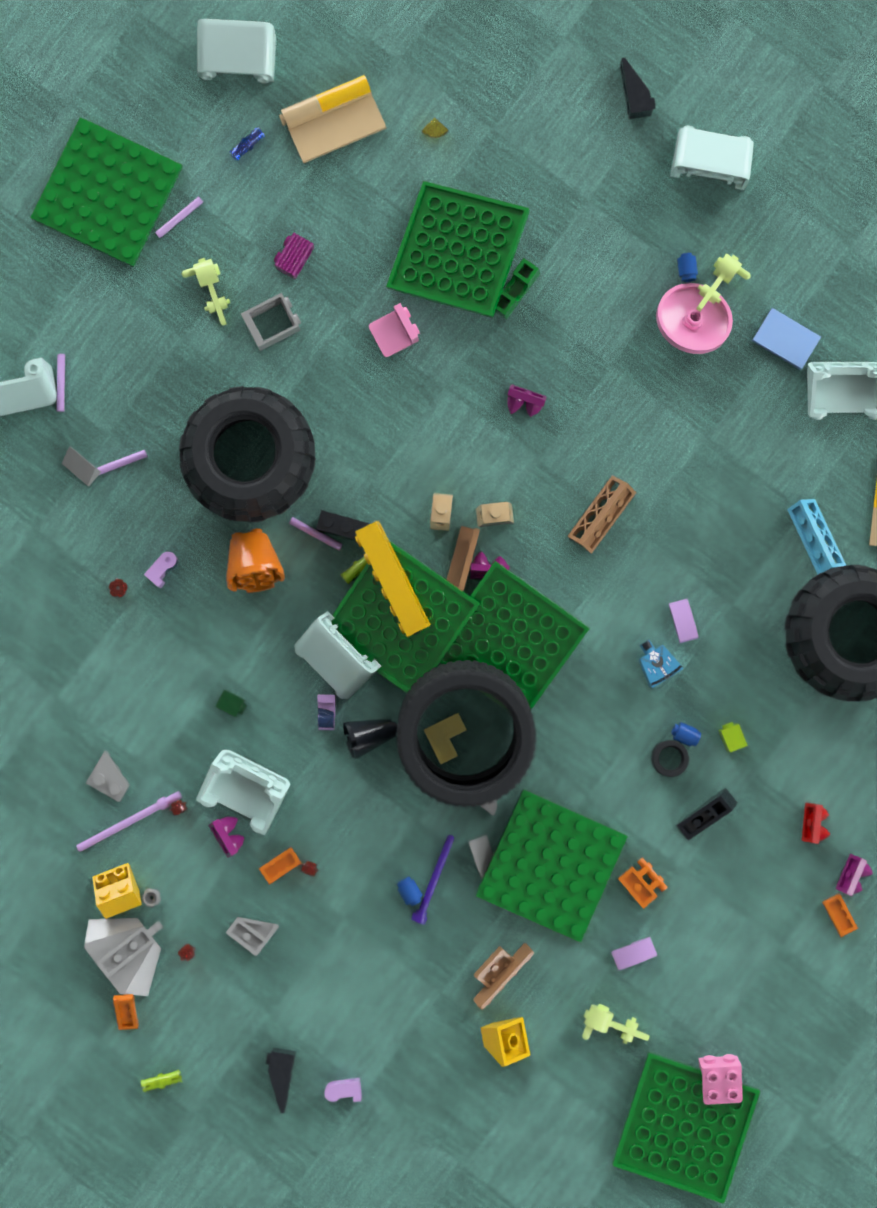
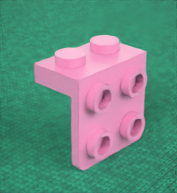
M401 303L394 306L393 312L369 324V329L383 356L386 358L419 341V329L415 323L411 324L409 320L411 315L407 307L403 308Z
M726 1054L722 1057L708 1055L704 1058H698L702 1073L704 1104L740 1103L743 1099L742 1067L738 1056Z

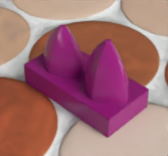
M511 384L507 394L508 409L510 414H513L526 401L527 413L532 417L544 407L547 396Z
M482 551L477 554L473 563H471L470 579L482 580L492 566ZM499 556L494 560L509 570L510 566L507 565L504 558Z
M236 817L217 819L208 825L227 858L236 854L244 842V836H228L237 824L238 818Z
M850 853L835 889L850 896L861 892L860 877H867L873 874L867 860Z

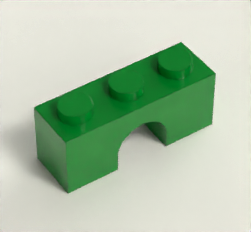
M525 258L521 260L513 271L510 282L502 290L495 310L496 313L506 320L540 275L539 268Z

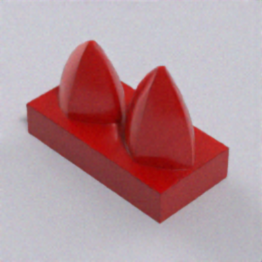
M805 802L801 841L819 844V841L825 840L831 835L825 827L821 826V822L829 816L828 811L823 805Z

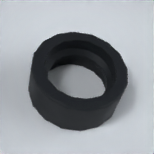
M666 740L655 746L652 751L651 761L658 773L663 776L675 777L686 770L689 763V755L686 748L679 742ZM673 747L680 752L681 763L676 769L667 770L660 765L659 754L663 749Z

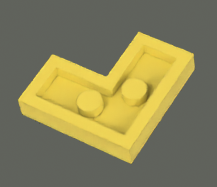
M459 713L424 729L440 764L458 756L450 738L466 731Z

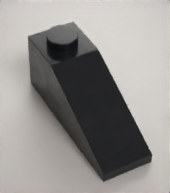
M621 58L620 71L629 120L651 116L653 109H655L654 97L651 98L650 90L627 59Z
M724 788L676 826L689 841L732 812L738 802L727 788Z
M273 1047L271 1053H267L266 1064L269 1065L268 1073L281 1114H284L296 1051Z

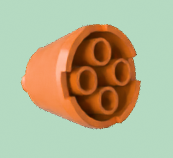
M256 528L247 533L237 532L232 534L226 576L229 590L235 592L237 589L246 590L247 593L260 592L274 588V583L285 580L284 569L268 535L263 533L262 529Z

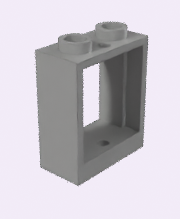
M282 293L241 313L260 351L300 331L299 324H301L297 313L292 314L290 308L293 306L288 296L284 298ZM282 304L293 326L263 341L252 318Z

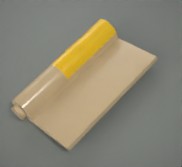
M365 75L281 110L282 114L279 115L282 125H287L303 163L386 129Z

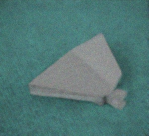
M138 918L89 920L84 948L120 994L148 996L161 947L152 936L162 929L163 926L158 921L146 930Z

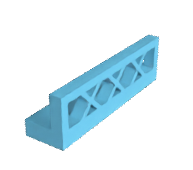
M815 499L799 500L787 509L817 574L835 567L846 566Z

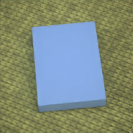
M772 308L752 342L801 370L821 336Z

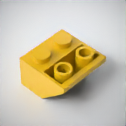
M129 863L92 877L96 906L105 919L142 905L140 891Z

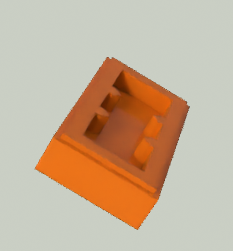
M290 847L261 866L259 870L270 885L302 862L293 848Z
M840 893L822 901L839 937H843L858 929Z
M133 994L114 995L113 1004L118 1030L138 1029L139 1023Z

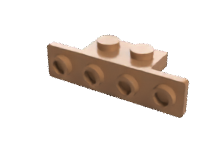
M524 943L513 956L499 946L473 974L476 979L485 985L473 999L481 1010L491 1003L499 991L503 990L510 979L531 959L534 951L528 944Z

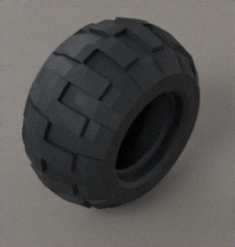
M232 387L227 391L214 394L206 399L205 403L189 417L179 443L180 470L192 495L209 511L236 522L265 521L291 508L290 506L306 491L312 473H314L316 461L314 438L301 412L287 398L262 387ZM244 421H255L266 427L274 439L276 453L273 464L263 476L255 480L243 482L230 479L219 470L215 463L213 455L215 445L219 437L229 427Z
M847 565L835 567L814 576L797 592L785 619V647L788 657L791 658L796 668L797 674L803 681L812 686L815 691L842 701L860 702L877 698V659L865 664H856L843 659L837 654L830 642L829 626L835 612L843 605L852 601H866L877 611V569L867 567L866 565Z

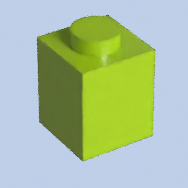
M729 722L722 725L723 729L718 730L726 752L730 753L748 746L739 724Z

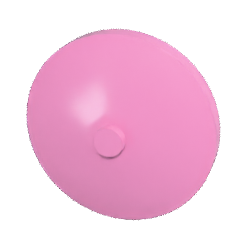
M685 283L671 288L662 297L656 312L658 328L663 337L672 346L681 351L692 354L712 352L726 341L731 332L733 319L730 307L720 295L719 298L722 299L720 303L715 302V304H712L708 301L701 312H699L696 308L704 298L698 294L700 290L697 288L701 284Z

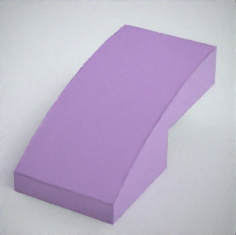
M688 599L669 603L679 642L683 643L698 639Z
M650 937L632 942L631 945L611 952L618 970L657 956Z

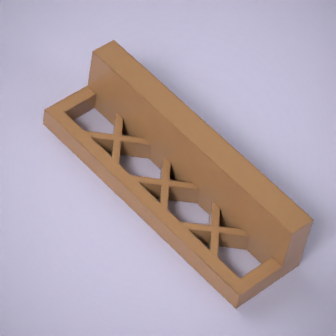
M612 475L568 537L592 554L636 494L635 490L628 483ZM614 483L619 484L618 488L611 492ZM607 499V503L600 507L601 501ZM596 514V518L588 523L590 516ZM584 530L585 533L580 539L577 538L576 535L579 531Z
M461 526L447 577L450 583L464 591L480 529H471Z

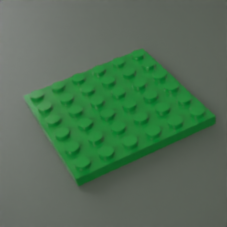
M80 117L30 218L134 267L183 166Z
M423 181L386 287L393 291L493 318L530 209Z
M389 540L431 625L408 637L406 634H403L398 626L400 621L397 616H393L390 610L391 603L389 599L384 598L381 592L383 587L380 581L377 582L372 573L374 569L368 563L333 613L332 625L336 624L338 626L336 630L362 656L366 655L368 657L367 661L372 662L375 659L381 665L376 672L407 693L408 690H411V686L420 677H423V674L431 671L434 667L437 668L481 603Z
M494 561L470 595L481 604L440 663L445 665L451 661L453 663L458 660H470V662L479 661V663L483 662L489 666H494L496 669H500L520 687L526 697L530 710H532L590 627L497 561ZM480 691L484 695L489 697L491 700L496 702L498 705L503 707L505 710H507L506 707L495 697L488 693Z
M522 789L475 896L581 943L628 836Z
M648 1052L612 1161V1166L724 1204L760 1090L742 1084L743 1099L740 1103L706 1105L703 1102L702 1073L700 1069Z

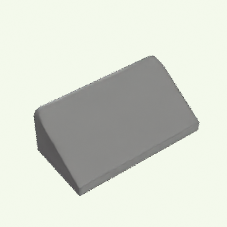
M71 446L68 448L62 464L87 486H90L101 471Z
M487 835L468 841L481 879L493 856Z

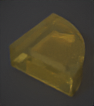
M434 117L424 127L422 133L428 137L437 138L447 134L448 129Z

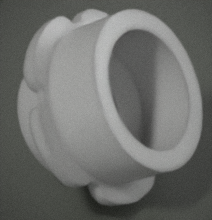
M148 888L145 890V894L142 895V901L148 907H154L161 902L160 892L157 889Z

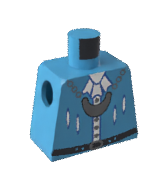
M650 640L640 645L645 656L638 660L650 688L657 686L683 669L681 664L665 646L661 645L655 649Z

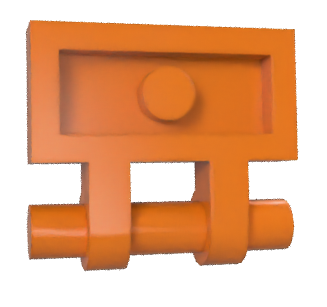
M642 857L637 861L641 867L640 870L636 871L631 866L618 877V880L644 909L658 897L653 890L658 887L663 892L667 889V886L663 882L664 879L661 875L658 876L652 869L653 866L650 862H646ZM645 874L652 880L649 885L642 878Z

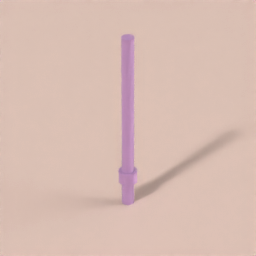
M177 791L166 798L162 797L157 800V803L76 845L78 851L81 852L160 809L164 810L170 807L169 804L182 798L181 793Z

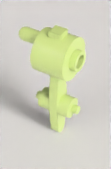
M726 254L724 258H718L713 265L716 268L713 274L718 278L712 287L705 284L704 286L699 285L697 288L700 290L698 294L704 297L696 308L699 312H701L708 301L712 304L721 302L722 299L719 298L721 294L715 290L722 280L729 284L736 273L745 280L750 279L751 274L741 267L742 264L738 262L739 258L735 255L731 257Z
M199 259V263L194 264L193 268L182 271V276L187 278L196 275L201 288L208 286L212 301L206 302L207 306L204 309L209 311L210 314L217 312L221 325H227L222 310L228 308L227 304H230V300L225 299V297L218 298L213 285L219 282L218 275L221 274L217 264H213L212 259Z
M598 1004V1006L591 1005L590 1009H586L584 1013L586 1018L584 1022L586 1027L582 1034L584 1040L590 1038L593 1029L607 1033L609 1027L622 1031L620 1038L623 1039L622 1043L624 1044L632 1042L634 1036L646 1041L649 1040L650 1035L637 1030L639 1024L634 1017L631 1020L627 1019L625 1025L612 1021L614 1014L609 1011L610 1008L602 1004Z

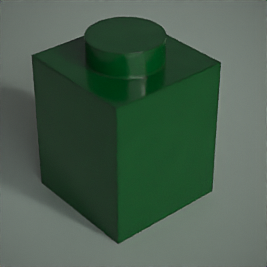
M224 690L215 707L234 717H238L239 714H244L247 708L245 704L247 700L228 690Z

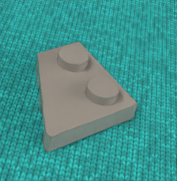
M104 751L86 784L118 802H121L130 786L108 751Z
M237 917L226 931V934L257 956L279 926L277 924Z

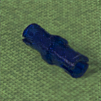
M256 127L249 135L241 138V142L229 151L230 155L238 161L245 153L254 149L253 146L265 137L264 133L259 127Z

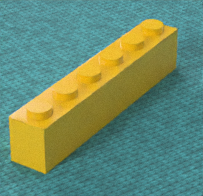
M375 521L355 531L357 535L355 536L356 542L360 547H363L365 551L364 558L368 564L372 565L374 569L372 571L373 576L377 582L380 581L383 587L381 592L385 599H389L391 603L390 610L394 617H398L400 621L398 626L401 632L408 637L430 626L431 624L380 521Z

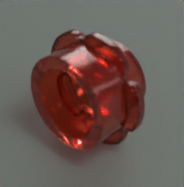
M122 579L111 581L109 584L110 594L113 597H123L128 589L127 584Z
M178 800L171 804L172 808L169 811L174 816H177L188 810L187 802Z
M306 861V864H301V872L315 877L316 872H319L316 868L317 864Z
M189 943L184 945L178 952L180 960H191L196 954L194 952L196 948Z

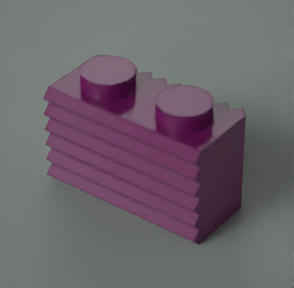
M293 232L292 236H287L283 244L285 248L282 253L278 252L276 254L274 266L277 270L296 280L314 250V245Z

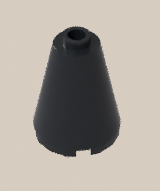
M375 719L343 723L344 736H347L346 744L352 758H360L395 738L397 733L396 722H392L391 719Z

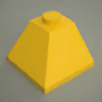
M523 1017L497 1021L480 1027L485 1049L502 1067L531 1056Z

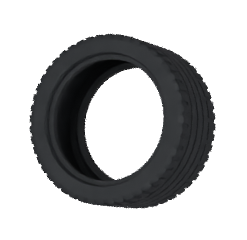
M458 660L453 663L452 661L447 662L445 665L441 664L439 667H434L431 671L423 674V677H420L411 686V690H408L406 697H404L397 724L398 755L409 779L414 782L417 788H420V791L428 794V797L434 798L435 801L464 808L493 803L494 800H499L502 796H506L509 794V791H513L516 788L517 784H520L522 778L526 776L527 770L530 769L531 761L534 758L537 740L536 728L526 697L513 679L492 665L489 666L483 662L479 663V661L470 662V660ZM459 689H474L492 695L506 707L513 719L512 740L505 755L491 768L471 775L453 774L437 767L423 752L417 736L420 719L428 706L440 696Z

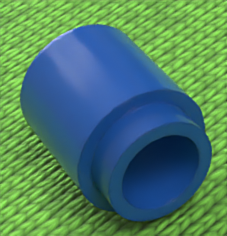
M692 253L681 254V257L677 259L679 278H681L682 282L697 280L696 256L692 255Z
M680 722L678 725H674L671 735H673V740L690 747L691 745L696 747L700 740L701 732H698V729Z
M410 876L396 883L398 886L397 890L406 905L410 904L412 907L421 901L420 897L423 895L414 879L411 880Z

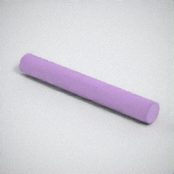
M198 196L155 232L156 235L161 238L203 203L201 198Z
M57 354L56 411L64 412L65 354Z
M145 450L100 466L97 468L101 471L99 475L147 457V453Z
M294 517L289 522L290 525L339 551L343 546L342 543Z

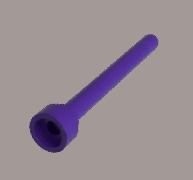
M453 835L447 836L421 905L412 914L411 920L417 923L426 924L428 919L426 917V910L453 844Z

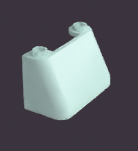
M220 19L198 20L197 74L199 77L211 80L212 77L216 76V73L253 75L260 83L274 81L276 34L272 24L267 22Z
M684 126L678 132L670 176L679 178L681 173H687L686 176L688 177L694 174L726 180L727 184L730 185L734 182L735 189L744 190L750 179L754 142L747 136L735 137L697 130L693 126Z
M43 358L33 359L26 363L24 367L26 377L0 382V416L50 406L57 401V387L53 368Z
M877 362L808 363L809 417L821 420L827 416V413H865V415L869 416V419L877 420Z
M327 611L319 616L295 643V653L299 657L304 658L335 690L339 698L349 699L381 665L375 659L372 662L367 661L368 657L366 655L362 656L336 630L338 626L336 624L332 625L334 617Z
M222 750L211 764L196 801L205 807L215 806L219 802L250 818V826L253 831L265 835L290 787V783L286 778L230 750Z

